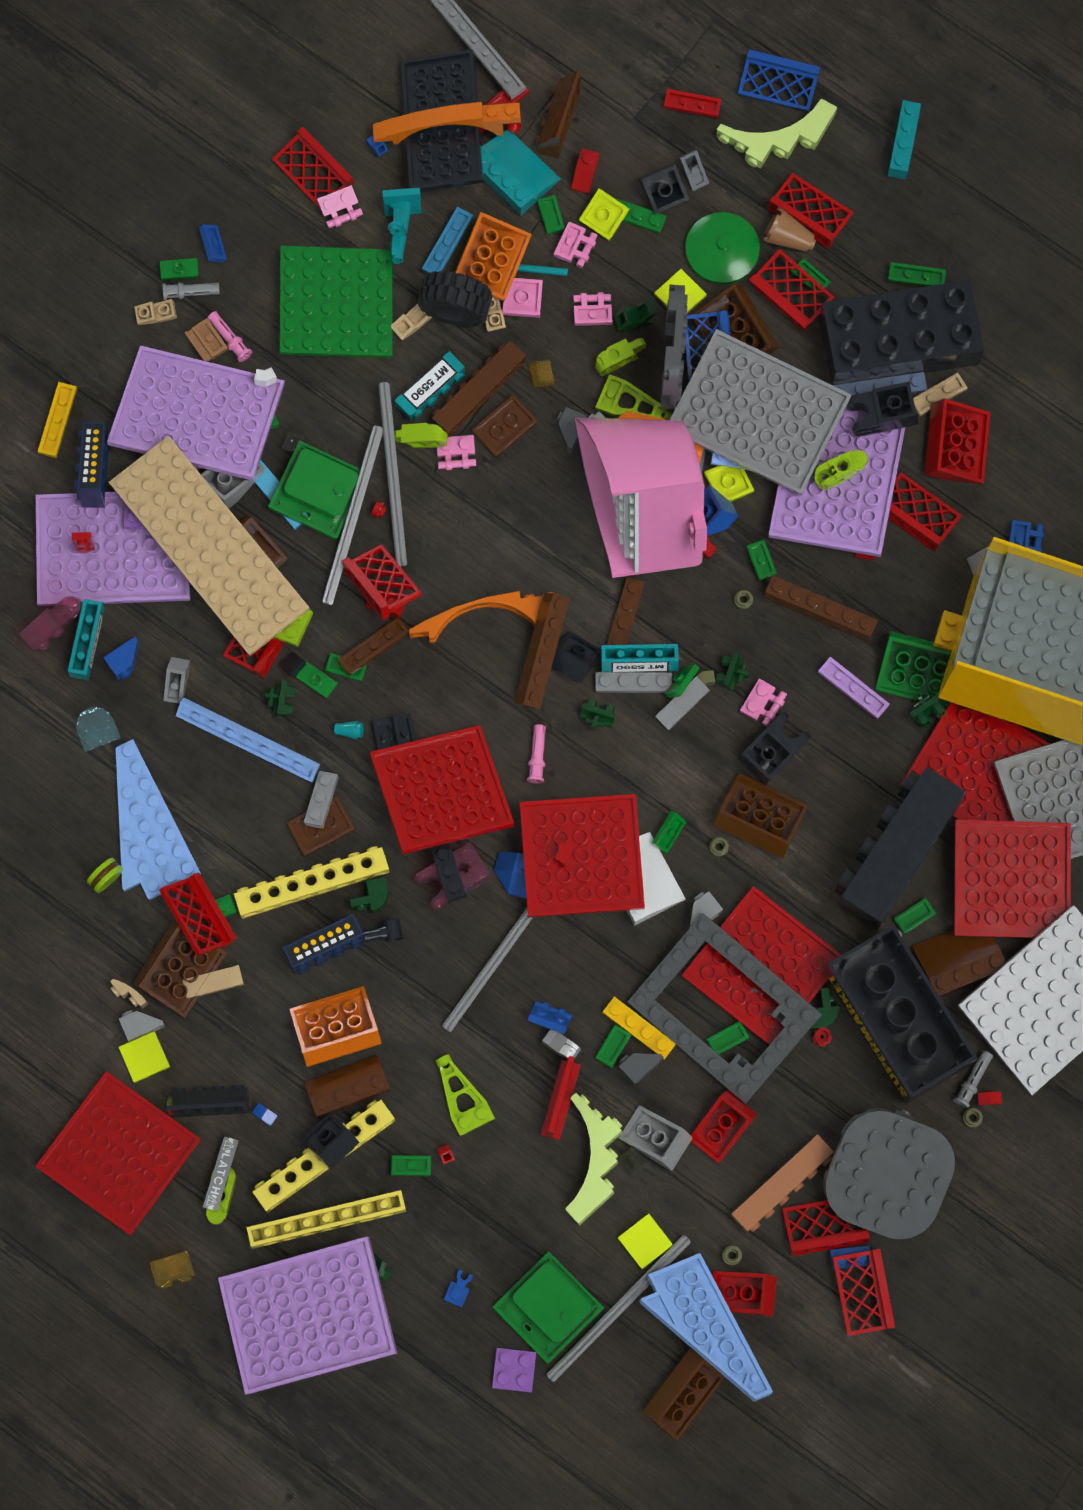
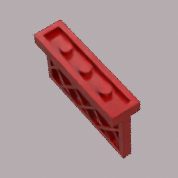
M302 126L297 131L298 134L272 160L319 207L317 202L318 193L330 194L353 185L355 181ZM298 140L303 143V151H293V145ZM283 155H290V164H281L278 160ZM293 155H303V164H293ZM306 155H315L316 164H306ZM326 167L328 169V177H318V168ZM293 168H303L302 177H294L292 175ZM306 168H315V177H305ZM305 180H315V190H307L305 188ZM318 180H328V190H318ZM331 180H339L343 184L338 190H331Z
M794 173L788 177L775 196L773 195L767 207V210L776 216L779 213L776 211L778 207L785 210L815 235L814 239L816 242L827 249L830 248L834 239L854 213ZM794 180L799 184L800 188L791 189L790 182ZM811 191L815 194V198L806 199L805 192ZM801 193L803 200L794 201L792 194ZM789 194L790 201L783 202L779 197ZM820 202H828L831 208L822 209ZM808 203H817L818 210L809 211ZM804 204L805 211H797L795 205ZM842 211L847 216L843 219H837L836 212ZM832 212L834 220L825 221L823 213ZM819 214L821 221L815 222L811 220L810 215ZM835 224L836 231L834 233L828 231L826 225Z
M781 249L749 279V283L803 332H806L813 321L820 315L822 303L816 304V294H825L828 297L826 302L835 299L829 291ZM779 256L783 257L786 260V267H775V260ZM796 269L799 271L800 279H789L788 270ZM786 270L787 279L775 280V271ZM765 271H773V280H764L761 275ZM800 282V292H789V283ZM802 282H811L814 291H802ZM776 283H787V292L779 293L776 290ZM814 294V304H803V295ZM789 295H801V304L793 305L790 302ZM814 307L815 314L809 319L803 314V308Z
M900 472L896 477L895 490H893V494L897 495L898 502L891 503L888 520L935 552L962 515ZM900 479L907 483L908 489L898 488ZM913 492L923 494V500H914ZM900 493H909L911 501L901 502ZM928 503L937 504L939 510L929 511ZM915 504H925L926 512H916ZM912 505L913 513L904 512L902 506ZM950 513L955 519L951 522H945L943 514ZM940 514L941 523H932L930 515ZM918 516H927L928 524L918 522ZM933 527L943 528L941 537L934 533Z
M382 544L353 560L349 557L342 560L344 573L382 620L389 618L390 612L422 596L421 591ZM380 552L384 555L383 559L374 558V555ZM361 562L368 563L367 568L358 567L357 564ZM371 564H381L380 569H371ZM384 565L393 566V571L383 570ZM368 573L377 574V579H368ZM381 575L391 576L390 581H381ZM394 577L403 578V583L393 582ZM378 585L387 586L386 592L378 591ZM391 587L401 588L399 594L390 593ZM404 589L413 590L414 592L410 595L403 594ZM388 597L396 598L397 602L389 605L387 599Z
M233 637L223 657L256 673L257 676L264 679L285 642L275 638L271 639L265 648L259 649L251 655H256L257 657L255 665L251 666L246 661V658L250 656L244 653L243 647ZM240 647L242 655L237 657L230 655L234 648Z
M199 872L193 874L190 878L164 886L159 890L196 956L218 948H226L237 939ZM183 885L186 886V888H187V890H188V892H189L190 894H188V893L182 891V886H183ZM169 890L177 894L176 899L170 897ZM180 896L187 898L188 904L180 902ZM192 901L195 902L199 910L191 907ZM178 907L186 910L185 915L180 914ZM190 912L198 916L197 921L189 918ZM202 918L205 919L209 927L201 924ZM188 923L196 927L195 932L189 930ZM199 929L207 932L206 938L199 935ZM211 934L214 935L218 943L210 940ZM197 940L205 943L203 949H200Z
M569 1056L568 1061H561L541 1136L560 1141L571 1102L570 1098L573 1095L581 1066L574 1063L575 1057Z
M827 1200L782 1208L791 1257L869 1243V1232L864 1228L853 1230L849 1227V1222L844 1224L837 1219V1214L834 1217L825 1210L829 1206ZM815 1208L820 1211L816 1220L806 1215L809 1209ZM797 1212L801 1217L795 1224L789 1220L787 1213ZM822 1214L832 1219L827 1228L818 1223ZM803 1217L813 1223L808 1231L798 1226ZM834 1222L844 1227L841 1233L835 1234L829 1230ZM815 1225L824 1230L821 1237H815L810 1234ZM795 1229L805 1234L802 1240L793 1241L792 1233Z
M876 1249L832 1257L847 1336L895 1328L881 1250ZM868 1255L869 1265L864 1270L856 1262L860 1256ZM857 1257V1258L854 1260V1262L849 1259V1258ZM846 1259L852 1264L846 1273L839 1269L838 1260ZM853 1266L863 1271L858 1281L848 1275ZM865 1274L873 1279L870 1289L860 1284ZM846 1277L856 1283L850 1293L842 1287ZM858 1285L867 1291L861 1301L852 1295ZM869 1293L876 1297L877 1300L873 1309L863 1303ZM850 1297L859 1303L854 1312L846 1308V1302ZM861 1305L871 1311L865 1321L855 1315ZM873 1313L880 1317L881 1326L873 1327L867 1323ZM853 1317L863 1322L859 1330L851 1331L849 1323ZM865 1325H867L868 1327H870V1328H867V1329H863V1327H864Z

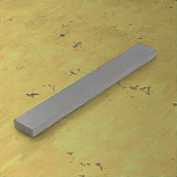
M429 0L469 50L473 49L474 56L511 100L526 90V86L454 0Z

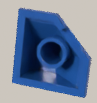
M707 486L704 490V517L707 526V536L728 529L738 517V514L728 499L712 486Z
M499 852L494 868L497 877L503 884L507 894L526 899L524 855L513 852Z

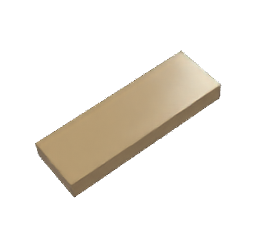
M956 373L914 397L916 413L920 417L931 411V404L944 398L950 400L966 391L968 387L960 375Z
M239 965L210 972V974L198 975L197 980L192 983L182 980L188 989L186 998H192L195 995L202 996L244 985Z

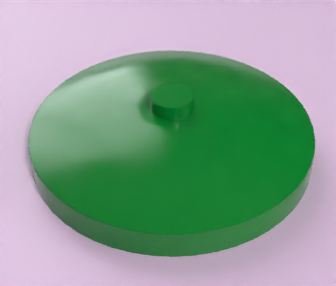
M726 212L709 214L698 220L690 229L685 245L686 259L692 271L706 282L716 285L733 284L747 277L756 266L760 251L759 239L754 228L742 217Z

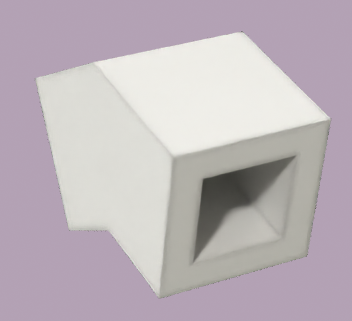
M272 367L266 370H256L255 385L267 387L277 382V377Z

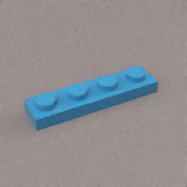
M459 207L456 208L422 267L423 272L428 274L433 271L439 272L444 270L474 218L473 214Z

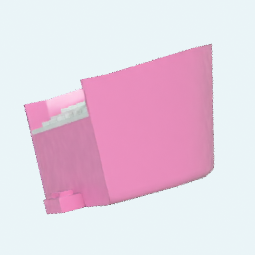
M575 417L585 475L610 563L612 578L700 565L702 563L703 551H706L707 526L704 517V482L693 438L685 422Z

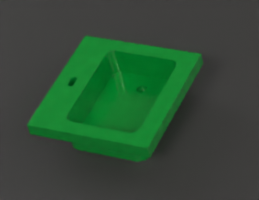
M299 440L268 509L337 540L347 517L360 469Z
M549 1251L492 1307L547 1364L604 1309ZM528 1325L531 1331H528L524 1326Z

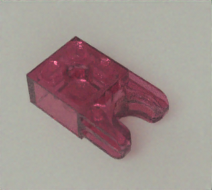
M73 596L65 597L53 609L47 608L19 635L34 651H45L51 645L49 641L53 638H59L65 632L64 628L81 613L82 601Z
M471 842L452 852L466 893L491 879L490 872ZM435 863L415 875L414 879L418 884L436 881L441 885L440 893L431 900L430 906L433 910H437L448 903ZM461 867H467V873L464 871L460 872Z

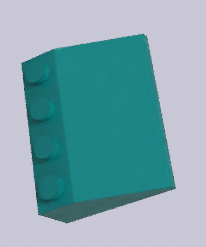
M508 130L504 132L503 136H497L481 147L484 181L520 216L561 179L515 134L510 133Z

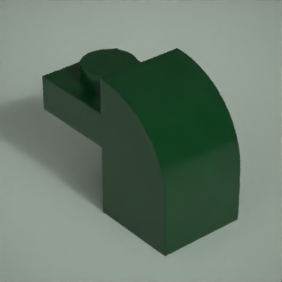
M652 297L642 300L636 306L621 308L614 314V318L619 332L632 331L651 324L652 318L657 315Z
M385 877L367 880L369 896L350 899L352 910L362 912L368 910L367 907H371L372 914L381 911L388 900Z
M821 988L819 991L821 1008L815 1009L822 1015L809 1031L830 1027L838 1016L839 1006L831 1007V1004H834L833 993H829V988Z

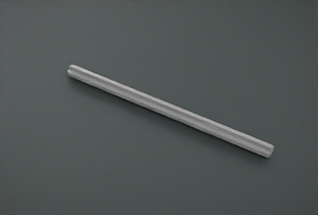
M382 382L379 383V395L395 559L398 565L402 567L407 565L390 384Z
M373 426L323 595L322 602L327 605L333 604L343 571L342 560L347 557L383 434V428L380 426Z
M527 908L443 1024L445 1030L449 1032L453 1030L533 917L528 918Z
M683 1235L547 1373V1377L552 1382H555L650 1285L647 1279L648 1274L667 1267L691 1241Z

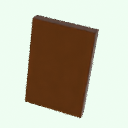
M512 394L472 428L471 432L497 458L534 427L538 420Z
M338 796L332 798L323 829L304 824L307 812L286 822L304 857L355 831Z

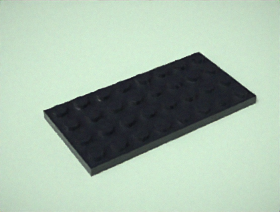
M473 49L401 61L404 115L449 105L478 102ZM456 124L440 125L417 131L406 137L409 188H420V192L484 183L480 127Z

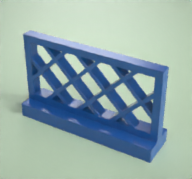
M749 49L738 95L809 112L820 67ZM749 64L757 65L760 72L751 76L748 71ZM773 69L778 76L769 81L764 72ZM788 73L793 74L796 79L789 85L783 79V76ZM762 74L767 83L758 87L753 79ZM780 78L785 87L776 92L771 83ZM805 78L813 79L812 86L805 90L800 81ZM750 80L756 88L751 92L742 91L744 84ZM798 83L802 92L793 96L789 87ZM767 85L773 91V94L768 97L763 96L760 89ZM787 90L791 98L787 101H782L778 94ZM805 94L808 99L807 106L799 105L796 98Z
M727 310L687 315V319H696L701 323L693 332L688 328L687 320L685 345L689 381L693 375L692 368L696 370L691 364V360L696 354L702 358L698 351L704 344L708 346L706 341L714 334V331L718 328L719 331L731 336L729 312ZM717 316V325L713 330L704 324L709 317ZM702 325L711 331L705 340L696 334ZM694 335L702 341L696 351L690 347L689 342Z

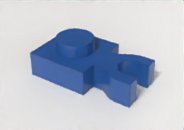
M459 1270L457 1273V1283L451 1281L444 1301L462 1308L470 1290L465 1286L471 1281L473 1275L469 1274L468 1278L463 1280L461 1279L463 1271Z

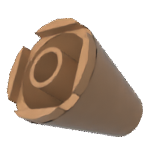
M778 207L776 211L779 213L777 216L773 214L764 232L767 237H763L762 241L807 252L808 249L812 250L816 243L815 235L785 210Z

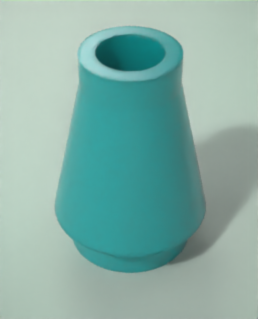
M359 721L335 724V735H342L356 740L363 737L364 726Z

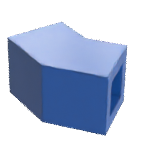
M374 135L366 140L367 145L377 156L380 157L388 151L384 142H374Z
M259 1103L252 1112L255 1117L269 1126L272 1125L277 1117L276 1114Z

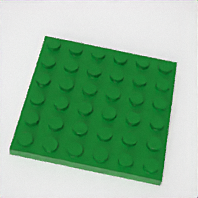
M280 246V355L392 358L391 250Z

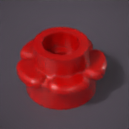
M377 501L371 515L375 516L376 519L379 516L383 517L387 507L384 506V502Z
M827 1028L815 1030L812 1036L814 1043L821 1047L826 1046L832 1040L830 1031Z

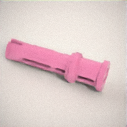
M216 311L212 312L208 316V320L228 343V349L236 354L239 362L248 359L252 354L251 349H247L243 344L242 338L232 332Z
M537 724L533 726L532 756L528 762L530 772L527 782L542 784L544 783L543 768L545 767V761H543L546 726Z

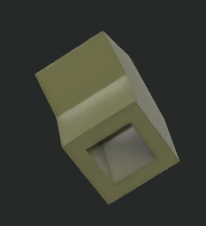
M714 670L702 671L697 675L706 686L715 684Z

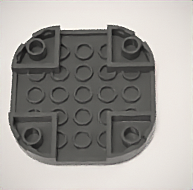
M669 285L664 339L666 352L661 385L660 409L675 410L676 403L681 400V383L684 368L682 355L685 351L686 336L684 335H686L688 294H685V285Z
M873 1108L855 1115L841 1132L842 1137L833 1159L824 1174L823 1189L830 1207L843 1220L885 1237L907 1239L921 1234L936 1218L954 1174L955 1157L950 1143L934 1127L899 1115L888 1109Z

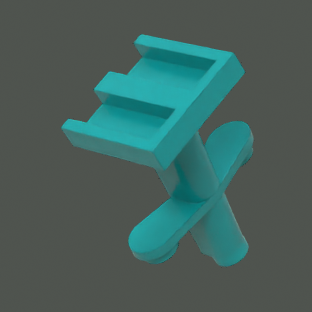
M420 188L383 190L385 216H393V222L388 224V230L393 235L389 249L392 252V262L395 264L403 262L410 214H422Z

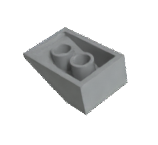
M259 463L253 481L211 470H206L201 476L229 509L240 500L265 471V468Z
M639 1105L619 1136V1139L672 1171L691 1142L692 1137L685 1129Z

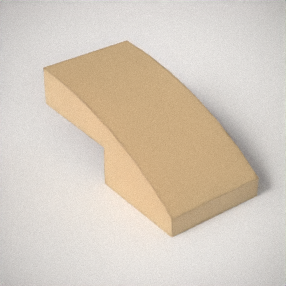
M417 304L406 315L403 314L391 325V328L404 340L421 328L432 317L422 312Z

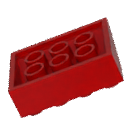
M945 398L931 404L924 475L943 480L984 484L991 412Z

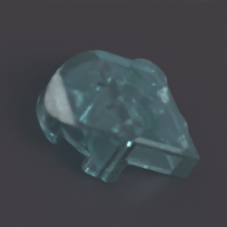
M93 706L80 713L76 722V730L85 752L121 738L114 719L107 710Z

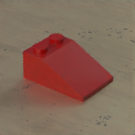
M727 1090L721 1094L692 1133L691 1142L719 1164L749 1128L758 1114Z
M713 1271V1278L731 1313L773 1317L777 1277L760 1273Z

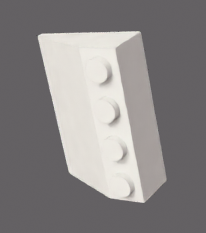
M650 832L639 836L645 909L627 911L634 926L686 900L660 850L652 844L654 839Z

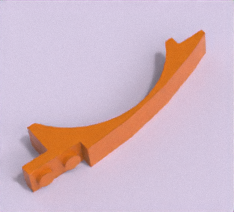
M482 102L449 105L387 119L373 124L374 142L393 141V145L399 144L406 137L417 131L434 126L453 124L476 126L489 130L498 136H503V124L521 123L520 103L482 106Z
M520 591L485 597L456 606L411 628L409 635L410 638L429 636V642L435 643L443 629L456 617L474 609L487 607L512 611L535 627L543 596L535 597V595L531 594L520 598Z

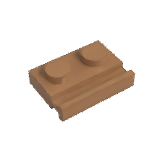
M208 318L192 327L188 332H184L203 361L208 362L228 350L227 345Z

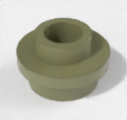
M747 590L738 591L735 594L734 603L740 609H747L753 603V596ZM745 597L747 602L742 603L740 598Z
M716 837L710 842L709 849L713 855L720 857L728 852L729 845L724 838ZM720 844L723 848L722 850H717L715 846Z
M969 1108L964 1112L963 1121L968 1127L975 1128L982 1123L983 1116L978 1109ZM975 1115L976 1121H970L969 1116Z
M728 1246L724 1249L722 1258L728 1265H737L742 1259V1252L736 1246ZM734 1252L736 1258L730 1259L728 1254Z

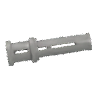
M181 282L178 285L163 284L164 300L178 297L182 299L184 296L220 294L219 282L183 285Z
M982 1050L967 1081L961 1084L960 1092L957 1097L953 1098L956 1104L969 1108V1102L973 1094L977 1093L976 1087L993 1058L992 1054Z

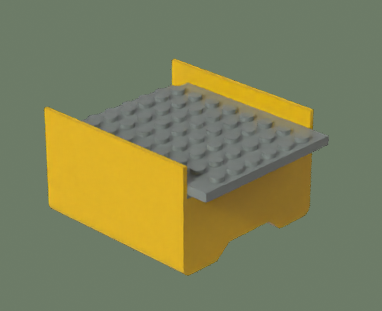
M993 537L973 576L962 616L946 610L942 614L933 646L952 652L938 698L1083 746V566Z

